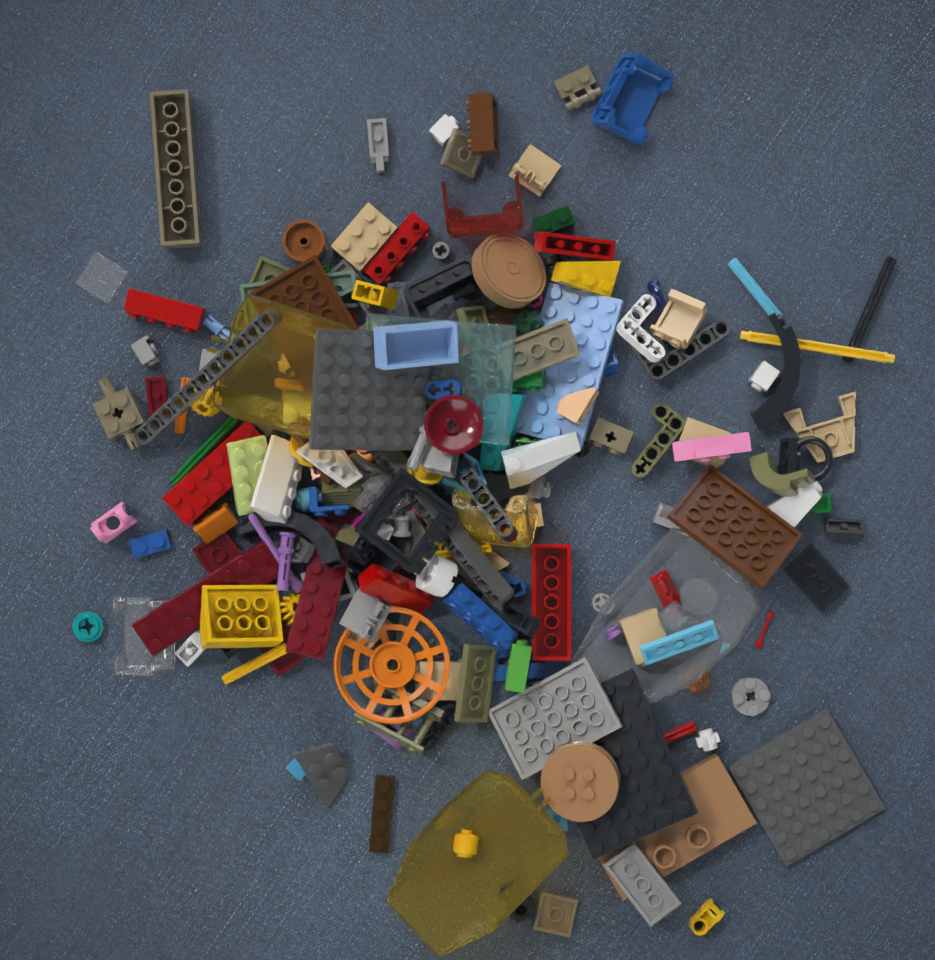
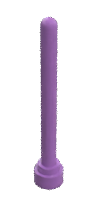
M250 514L248 519L279 564L280 553H278V549L256 515ZM290 570L288 588L293 594L301 591L303 581L295 577Z

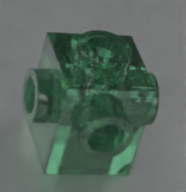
M523 308L511 327L518 336H522L542 328L545 323L541 319L539 312L534 309L530 311Z

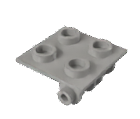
M357 589L339 624L359 634L362 638L373 642L391 607Z

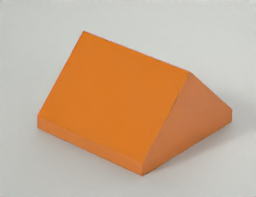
M224 502L195 522L193 530L206 544H209L239 522L228 503Z

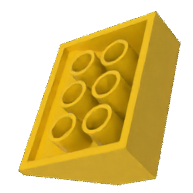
M203 585L200 616L201 648L277 647L283 642L279 592L276 590L277 585Z

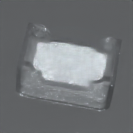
M170 596L113 597V611L117 616H123V654L118 655L114 660V675L154 676L173 671L175 667V643L157 655L152 656L131 625L136 620L170 600Z

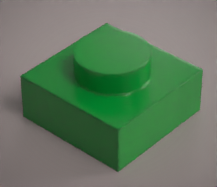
M831 493L822 494V497L811 508V513H831Z

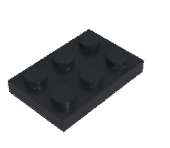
M809 544L782 569L820 612H823L850 587L812 544Z

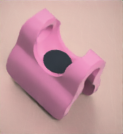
M124 501L91 523L92 527L90 529L100 542L107 544L138 522L136 518L132 515L129 516L125 512Z

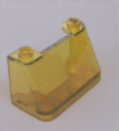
M453 490L452 505L457 510L455 514L460 518L458 522L475 543L513 547H528L532 544L538 510L529 496L515 495L509 500L507 509H503L518 531V536L514 541L505 542L496 533L480 508L471 503L470 494L465 490ZM500 513L494 514L493 519H497ZM506 528L503 535L508 534L511 528Z

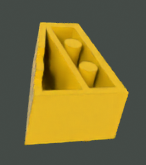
M621 261L556 262L551 281L570 288L611 297Z

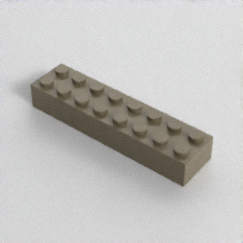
M188 89L150 92L161 246L164 249L203 246L192 95Z

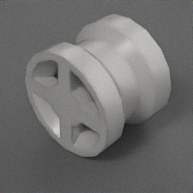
M599 593L593 597L592 606L596 611L605 613L610 610L612 601L608 595Z

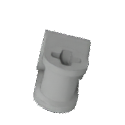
M391 514L384 522L386 525L390 524L394 528L393 536H411V532H409L410 515Z

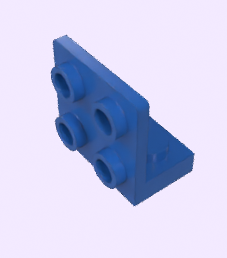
M317 487L309 488L310 512L315 514V516L328 517V513H334L336 516H346L348 512H352L350 505L321 507V505H324L322 492Z

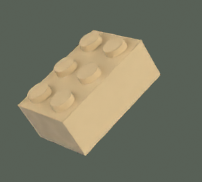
M368 202L334 241L331 248L362 274V269L398 227Z

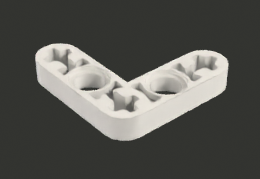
M645 294L616 326V330L620 336L649 361L656 363L664 357L665 349L639 326L656 306L655 299L651 295ZM647 302L649 305L643 309V304ZM632 312H637L640 315V319L634 318ZM637 336L642 337L645 341V344L639 343L637 341Z

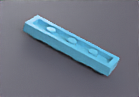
M709 620L639 646L645 664L649 665L717 640L719 636L713 620Z

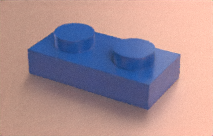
M167 529L129 540L134 559L172 548Z

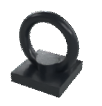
M806 436L799 440L798 438L780 439L778 474L786 475L800 471L798 468L801 460L799 449L806 444H815L825 454L824 467L820 472L813 474L815 481H819L832 468L833 454L831 448L824 440L814 436Z

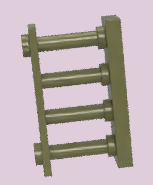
M374 679L372 688L376 691L379 683ZM386 687L382 696L386 694L391 699H400L397 688ZM418 697L410 701L412 713L426 706L428 702ZM389 705L384 717H392L398 705ZM433 706L424 713L426 719L414 741L403 737L411 721L401 723L397 732L386 728V723L378 724L373 720L365 718L358 712L354 714V721H356L355 723L362 728L368 727L406 747L409 753L422 756L424 747L420 746L432 723L435 721L441 722L444 717V711Z

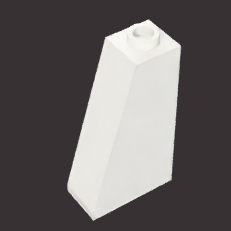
M818 481L809 484L805 488H797L798 495L782 496L766 507L795 527L822 497L821 491H823V488Z

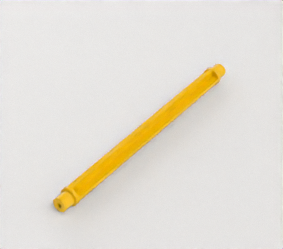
M741 331L740 339L747 340V342L782 346L777 335ZM797 339L799 349L883 363H894L895 355L888 354V352Z

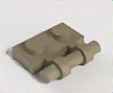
M588 65L553 82L561 100L568 97L570 99V102L565 104L567 111L573 108L578 109L581 107V104L589 100L593 101L602 94L599 87L594 90L590 87L596 83V80ZM584 90L586 94L577 98L575 94Z

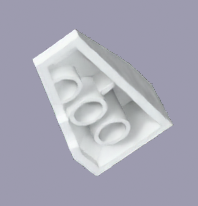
M576 431L501 451L510 489L530 484L581 451Z

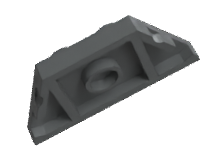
M330 742L318 747H308V750L299 752L294 750L291 752L326 808L330 807L350 775V771L335 746Z

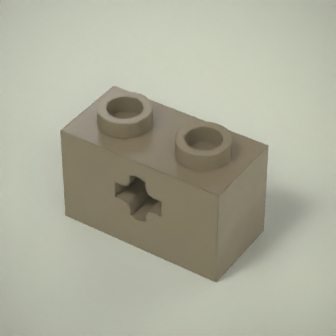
M598 417L588 439L592 441V445L602 448V445L608 447L610 453L619 456L620 453L625 454L634 432ZM613 433L612 437H614L615 440L607 442L608 438L605 437V435Z

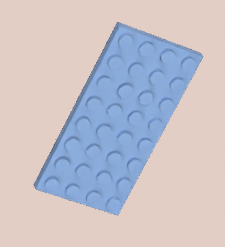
M549 283L537 329L568 318L581 355L547 368L546 389H540V392L531 393L529 390H521V393H518L529 396L523 408L517 433L545 440L576 431L579 446L582 449L595 401L580 426L557 412V405L568 394L589 388H595L599 391L623 306V300Z

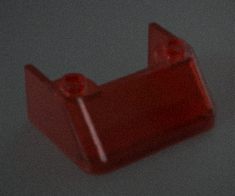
M514 174L516 201L506 203L502 208V213L464 217V213L459 208H448L445 181L441 182L446 230L450 237L458 239L518 232L522 229L524 218L518 174Z

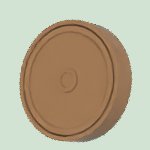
M495 233L486 238L474 251L472 272L475 281L481 291L496 304L511 309L523 308L542 293L546 283L545 267L539 254L534 252V248L526 240L511 233Z
M585 741L570 742L556 749L546 761L541 773V790L547 804L561 817L576 822L591 821L604 815L614 804L620 790V773L612 756L602 747Z

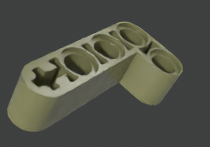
M664 403L656 404L651 409L652 418L662 427L632 463L630 472L634 477L641 478L646 476L685 427L684 419ZM657 407H662L665 410L664 417L656 415ZM672 419H677L680 422L678 429L671 427ZM660 434L668 436V442L665 445L661 444L658 440ZM649 449L656 451V457L653 460L649 459L646 455ZM641 458H643L646 462L650 463V465L648 466V464H645L642 467V470L644 472H639L637 474V468L635 466H640L644 462L643 460H641Z

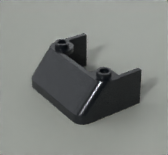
M460 258L406 285L404 297L412 323L428 322L430 313L427 307L451 296V290L464 284V281L468 282L469 280H471L476 290L472 295L470 293L463 298L469 302L480 298L488 314L493 313L497 304L490 300L477 285L473 276L472 260L470 258Z

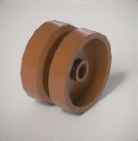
M295 221L287 227L283 234V248L290 259L297 264L314 255L320 260L325 254L327 246L325 235L320 227L312 221ZM306 239V240H307V244H306V245H302V244H303V241H302V240Z

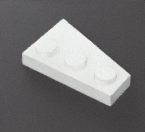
M308 442L296 451L345 489L363 477L344 450L309 449Z

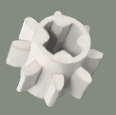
M712 728L699 731V737L695 738L697 746L699 748L703 747L704 751L716 749L717 743L721 742L718 733H713Z

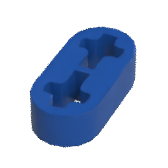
M456 379L435 380L427 383L425 386V393L431 399H439L448 395H461L463 392L462 383ZM453 385L457 387V390L453 393L452 390H447V387ZM435 386V388H441V391L435 393L431 391V388Z
M498 571L504 575V579L508 581L509 585L510 583L514 585L521 583L522 592L518 591L513 596L520 597L524 595L526 585L522 580L506 572Z

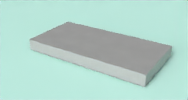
M635 842L628 844L603 864L650 927L682 904Z

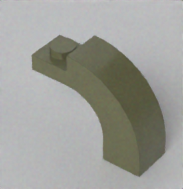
M768 452L749 457L751 470L755 478L774 494L795 496L798 495L797 488H805L809 484L815 483V476L807 468L786 475L777 474L775 459Z

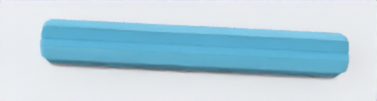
M733 258L728 263V266L768 315L775 312L776 316L780 314L782 317V313L737 258Z

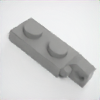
M386 118L368 119L367 127L371 163H376L377 173H385L384 162H389Z

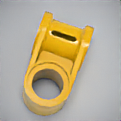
M712 898L704 902L700 909L689 919V927L696 935L706 934L725 914L723 910H720L713 903L714 900ZM697 921H703V926L700 929H695L694 924Z

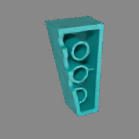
M499 392L485 393L480 469L505 470L501 451L512 448L511 445L514 436H516L523 408L529 395Z

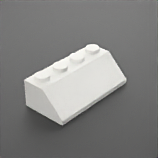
M271 435L250 507L265 521L286 523L291 514L293 499L296 497L298 482L301 480L303 465L298 463L300 460L296 457L293 458L291 455L289 441L275 435Z

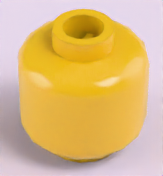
M461 829V833L455 834L453 851L457 854V857L472 858L473 855H476L479 837L473 834V830Z

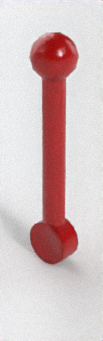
M771 610L767 612V620L759 639L755 642L756 648L762 647V640L769 622L775 615Z

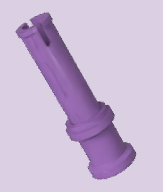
M280 532L281 542L280 548H278L280 561L276 590L288 591L291 557L295 553L293 549L294 537H297V534Z

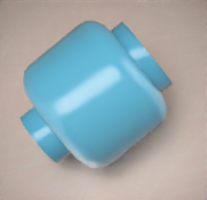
M313 486L297 491L294 502L296 509H300L302 513L310 512L309 488Z

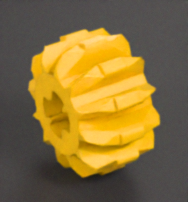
M213 388L209 389L191 406L192 411H196L198 415L202 414L204 417L207 415L213 417L221 408L222 397L219 396V392L213 391Z
M289 593L280 599L281 621L286 620L287 626L293 623L300 594L294 595Z

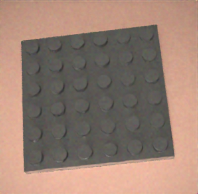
M315 329L309 449L413 450L420 434L419 427H422L425 419L427 400L425 386L428 383L429 366L382 370L375 367L373 330Z
M826 708L727 766L786 867L886 809Z

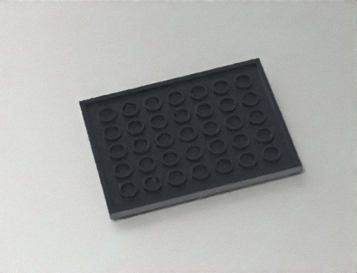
M633 668L601 683L623 727L593 742V744L602 747L612 756L620 773V790L612 807L595 820L577 822L593 860L699 813Z

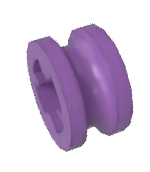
M618 623L603 632L604 635L608 636V641L623 632L622 629H618Z

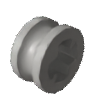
M438 242L433 246L432 252L436 259L444 260L449 256L450 249L446 243ZM440 246L445 247L444 250H447L442 256H439L438 252H436V249H440Z

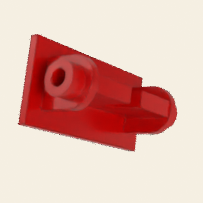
M667 569L650 576L649 579L665 611L668 609L672 611L679 608L678 604L682 603V600Z

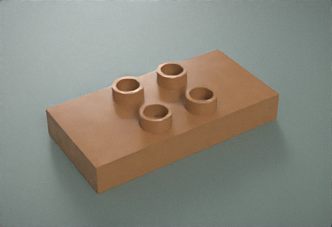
M716 753L681 772L699 813L634 841L662 878L757 823ZM627 845L598 857L603 865ZM604 867L623 901L626 900L628 897Z

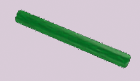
M233 413L169 479L171 484L174 486L178 484L241 421V418L236 413Z

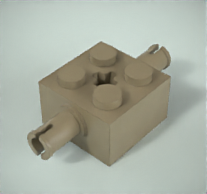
M109 376L103 378V380L100 379L98 383L105 397L92 405L108 438L114 440L124 436L130 451L141 447L142 445L136 442L134 433L146 419L132 390L125 388L119 392L115 391ZM118 410L124 412L121 414L122 418L117 417L116 414H118Z

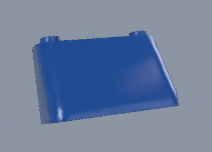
M640 53L623 55L617 62L591 116V122L636 145H642L648 137L647 128L643 126L658 95L668 92L672 88L675 76Z

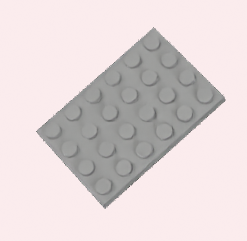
M587 657L529 687L524 693H518L489 709L488 713L521 780L541 771L551 754L562 745L575 741L593 743L623 727Z

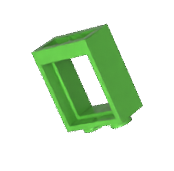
M516 638V641H513L511 644L504 683L505 690L525 692L532 650L528 640Z

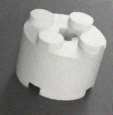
M435 553L430 561L424 559L427 565L420 575L414 572L417 575L416 587L436 597H444L454 585L451 581L453 576L457 577L458 568L456 563Z

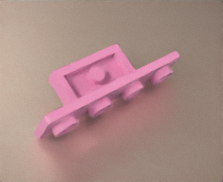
M749 432L672 443L675 462L698 458L700 462L711 461L712 456H719V459L731 458L730 454L752 451Z

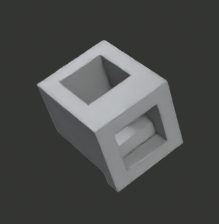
M146 335L133 343L131 347L142 365L151 367L159 362L156 355L158 350L153 343H149L152 339Z

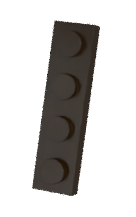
M376 774L369 852L388 854L395 776Z

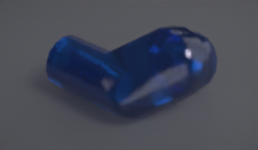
M653 279L648 283L647 289L655 299L657 306L663 308L667 305V302L660 289V282Z

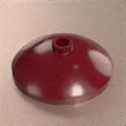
M448 395L439 398L426 412L424 419L426 437L434 448L443 453L451 455L465 453L479 442L483 433L484 422L479 408L471 400L463 396ZM450 423L455 425V430L449 429Z

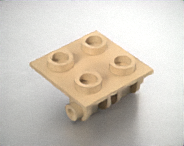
M530 144L519 161L513 166L508 176L540 197L562 165Z

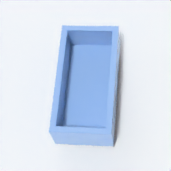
M446 320L373 327L376 368L391 370L459 363L456 322Z

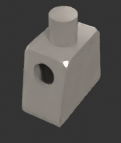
M429 442L421 461V466L428 472L455 478L459 454L443 453L434 448Z

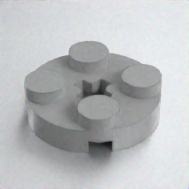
M755 677L738 680L731 690L733 706L744 715L756 716L762 713L770 701L771 694L767 685ZM753 691L755 699L747 701L746 693H752Z

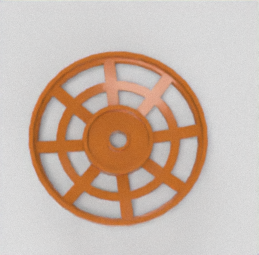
M391 607L389 613L397 612L412 616L408 627L399 624L384 625L383 623L378 632L382 644L375 650L364 646L368 639L362 638L358 643L348 638L352 630L346 628L338 642L334 657L336 683L346 702L365 718L386 724L408 722L429 711L442 696L450 674L448 647L440 631L429 619L420 613L401 607ZM419 620L433 631L439 640V646L429 648L425 639L415 631ZM386 630H399L405 633L400 642L390 641ZM412 636L420 642L424 651L413 653L407 646ZM344 645L355 649L352 661L353 674L342 677L341 656ZM360 653L371 657L369 662L370 668L359 672ZM443 653L445 669L441 685L430 680L433 673L432 656ZM427 658L426 676L415 672L416 661ZM390 659H395L398 662L396 670L388 668V661ZM372 676L379 683L375 693H372L362 681L363 678ZM411 679L421 683V686L414 693L407 696L405 684ZM357 682L361 691L371 699L366 709L362 708L351 697L345 684ZM386 687L397 688L400 699H385L381 696ZM426 687L437 692L426 706L412 713L409 702L417 698ZM378 703L384 705L402 704L405 716L384 717L374 714L373 711Z

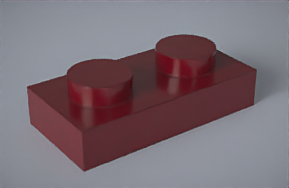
M165 376L145 378L149 416H152L168 401Z

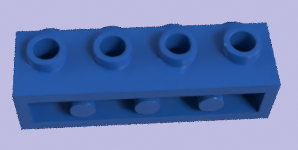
M463 583L453 586L443 599V602L452 611L456 612L465 623L470 625L478 635L489 642L497 651L508 649L519 635Z

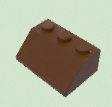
M492 92L469 94V100H466V110L470 113V119H467V130L470 131L471 138H468V149L474 155L500 157L497 99Z

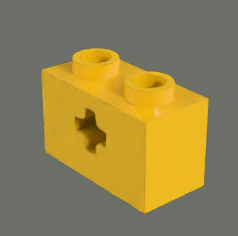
M356 280L351 299L395 310L399 291Z

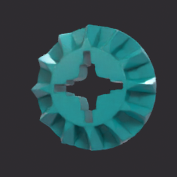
M85 611L74 619L72 625L73 633L83 642H92L102 634L104 623L96 613ZM86 621H89V624L96 625L90 629V634L87 629H81V627L86 625Z

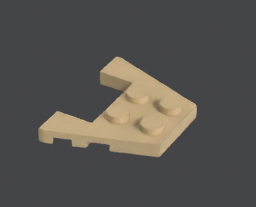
M856 392L838 396L843 416L806 427L801 408L783 413L784 418L799 439L806 436H814L824 440L831 448L833 458L855 452ZM815 444L804 445L816 463L825 461V454L819 446Z

